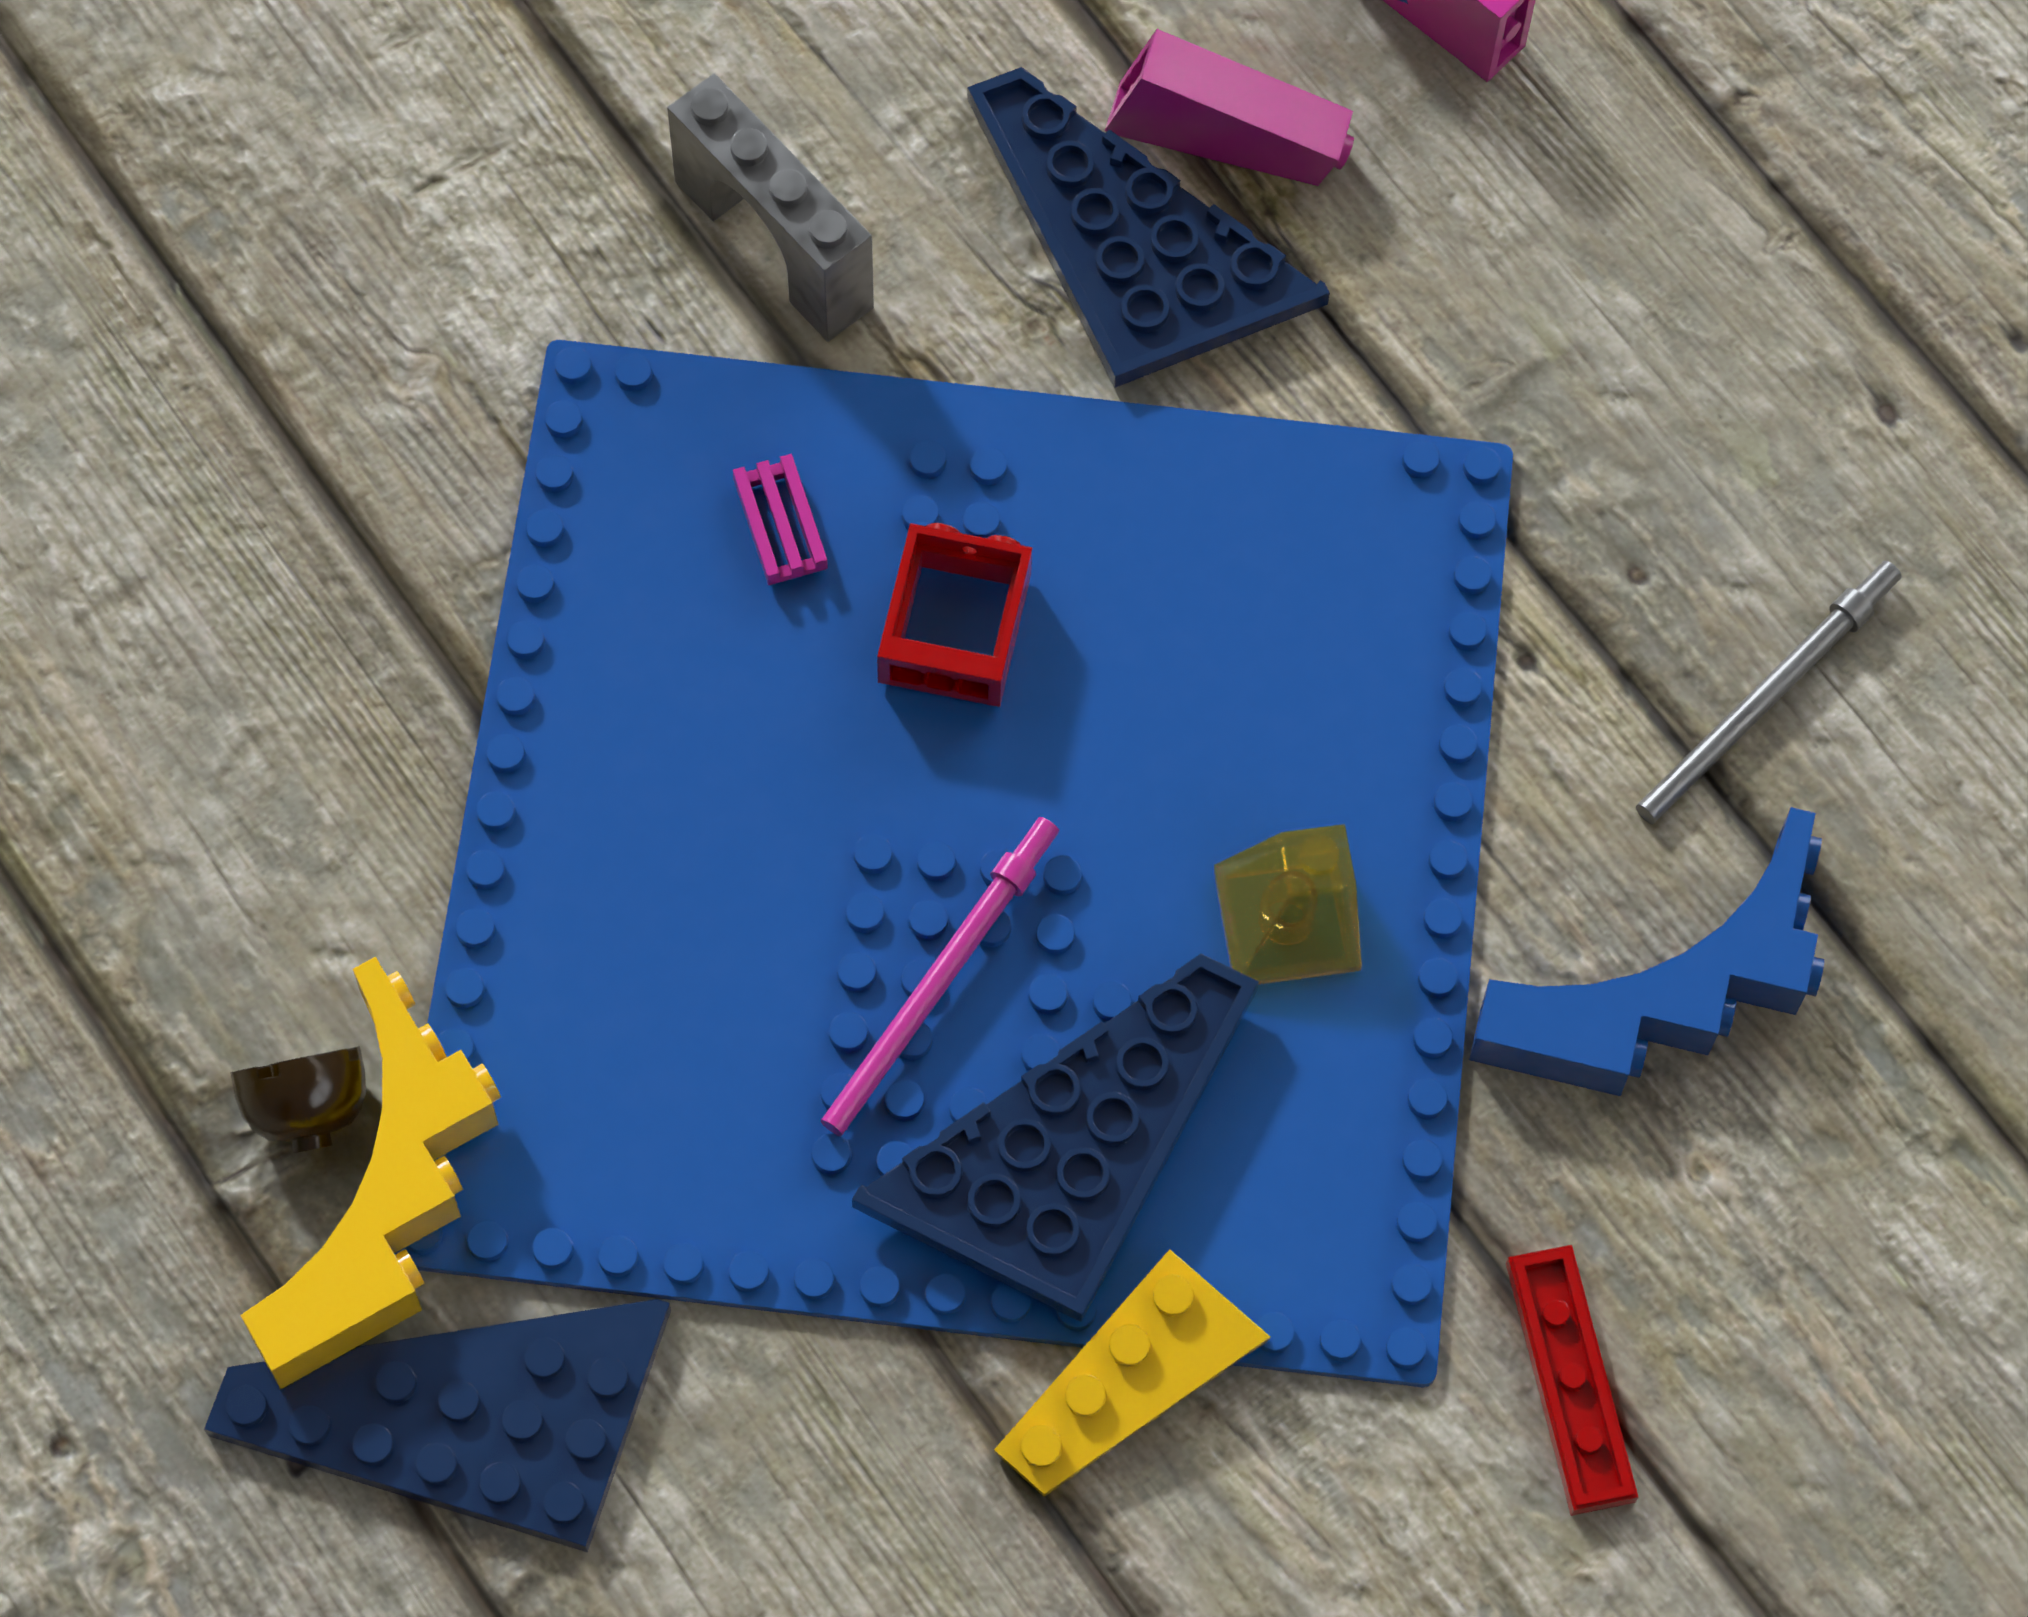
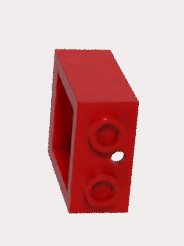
M910 523L877 655L878 683L1000 707L1031 578L1033 547L1023 546L1017 540L1002 535H992L983 538L963 534L956 528L942 523H931L926 526ZM922 567L1010 585L993 656L905 639Z

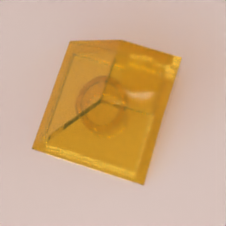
M1345 824L1281 832L1214 865L1213 871L1230 967L1259 981L1258 984L1361 971L1356 880Z

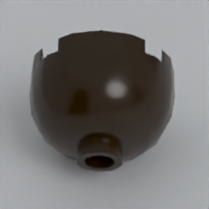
M360 1046L230 1072L235 1099L245 1122L254 1133L268 1141H291L293 1153L332 1146L330 1132L338 1131L353 1122L362 1109L366 1094L365 1068Z

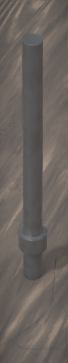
M1883 561L1856 589L1847 588L1829 606L1831 614L1636 805L1639 815L1648 823L1654 824L1848 631L1857 632L1874 615L1873 606L1902 578L1899 569L1891 562Z

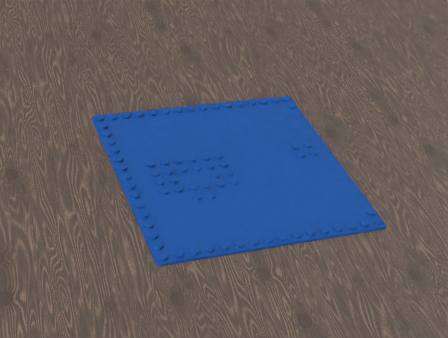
M554 340L549 343L543 365L427 1022L436 1034L447 1057L462 1050L472 1069L480 1064L486 1067L501 1095L500 1099L493 1102L499 1125L442 1155L449 1161L463 1188L462 1191L454 1195L461 1217L402 1250H407L418 1271L1083 1348L1170 1249L1271 1336L1269 1341L1252 1353H1248L1234 1363L1233 1366L1421 1388L1430 1386L1436 1378L1513 463L1512 449L1506 444L567 340ZM792 453L827 557L828 569L768 586L733 480V469L745 467L746 472L757 469L756 463L766 460L769 461L770 465L780 463L781 456ZM785 479L777 480L775 482L801 560L809 559L811 557ZM763 486L751 487L777 567L787 565L788 562ZM910 523L922 526L931 523H942L956 528L963 534L983 538L992 535H1002L1017 540L1023 546L1033 547L1031 578L1000 707L878 683L877 655ZM922 567L905 639L993 656L1010 585ZM1038 817H1044L1054 823L1059 829V833L1033 868L1036 871V876L1022 896L1014 895L843 1135L838 1136L829 1131L821 1123V1119L992 883L993 879L990 873L1006 852L1013 853ZM1199 954H1203L1259 981L1254 998L1082 1322L852 1207V1198L860 1186L867 1187L902 1163L904 1156L919 1146L928 1145L939 1137L942 1130L983 1102L988 1104L1021 1081L1022 1075L1039 1064L1048 1063L1058 1055L1060 1049L1101 1021L1106 1023L1137 1002L1139 995L1155 984H1163L1172 978L1177 969Z

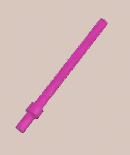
M1038 817L1013 853L1006 852L990 873L993 879L992 883L821 1119V1123L829 1131L838 1136L843 1135L1014 895L1022 896L1036 876V871L1033 868L1059 833V829L1054 823L1044 817Z

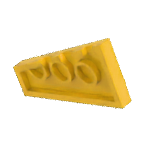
M1169 1249L994 1449V1453L1045 1497L1114 1449L1123 1440L1163 1415L1169 1408L1192 1392L1219 1376L1224 1370L1248 1353H1252L1270 1340L1271 1336Z

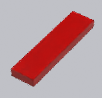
M1572 1245L1508 1257L1506 1267L1570 1515L1573 1516L1636 1503L1639 1496Z

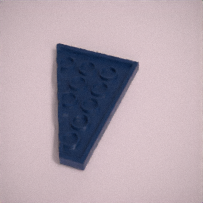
M1020 67L967 87V100L1114 388L1328 305L1330 292L1323 281L1320 280L1317 284L1285 262L1286 255L1271 244L1258 241L1250 229L1215 204L1208 207L1180 187V179L1166 169L1153 166L1145 154L1111 130H1108L1106 133L1076 112V105L1062 95L1049 92L1044 86V82L1024 68Z

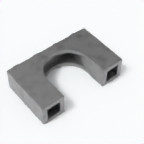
M715 73L667 107L675 183L712 221H715L743 199L751 205L770 230L784 257L788 274L789 302L827 342L874 308L872 235Z

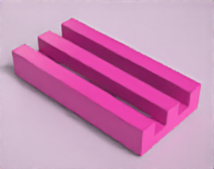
M792 453L781 456L780 463L770 465L768 460L756 463L757 469L746 472L745 467L733 469V480L768 586L828 569L827 557ZM785 479L811 557L809 559L801 560L775 482L777 480ZM763 486L788 562L787 565L777 567L751 487Z

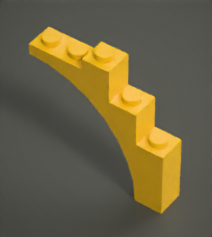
M376 956L353 968L360 993L375 1024L382 1057V1112L371 1161L352 1205L324 1246L284 1286L240 1315L280 1389L422 1311L415 1289L425 1283L407 1250L402 1249L461 1217L454 1195L462 1191L463 1188L449 1161L442 1155L499 1125L493 1102L500 1099L501 1095L486 1067L480 1064L472 1069L462 1050L447 1057L440 1041L428 1023L417 1028L407 1009L416 1005L407 985L398 971L387 976Z

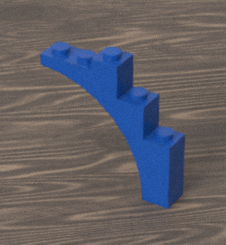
M1793 807L1790 808L1780 830L1771 861L1754 891L1722 926L1686 952L1640 973L1587 985L1533 986L1489 979L1481 1004L1469 1060L1621 1096L1628 1077L1640 1078L1648 1041L1709 1055L1718 1035L1729 1036L1737 1001L1796 1015L1806 995H1817L1824 969V959L1814 957L1818 934L1803 931L1811 896L1800 893L1804 873L1814 874L1820 854L1822 838L1811 836L1816 813Z

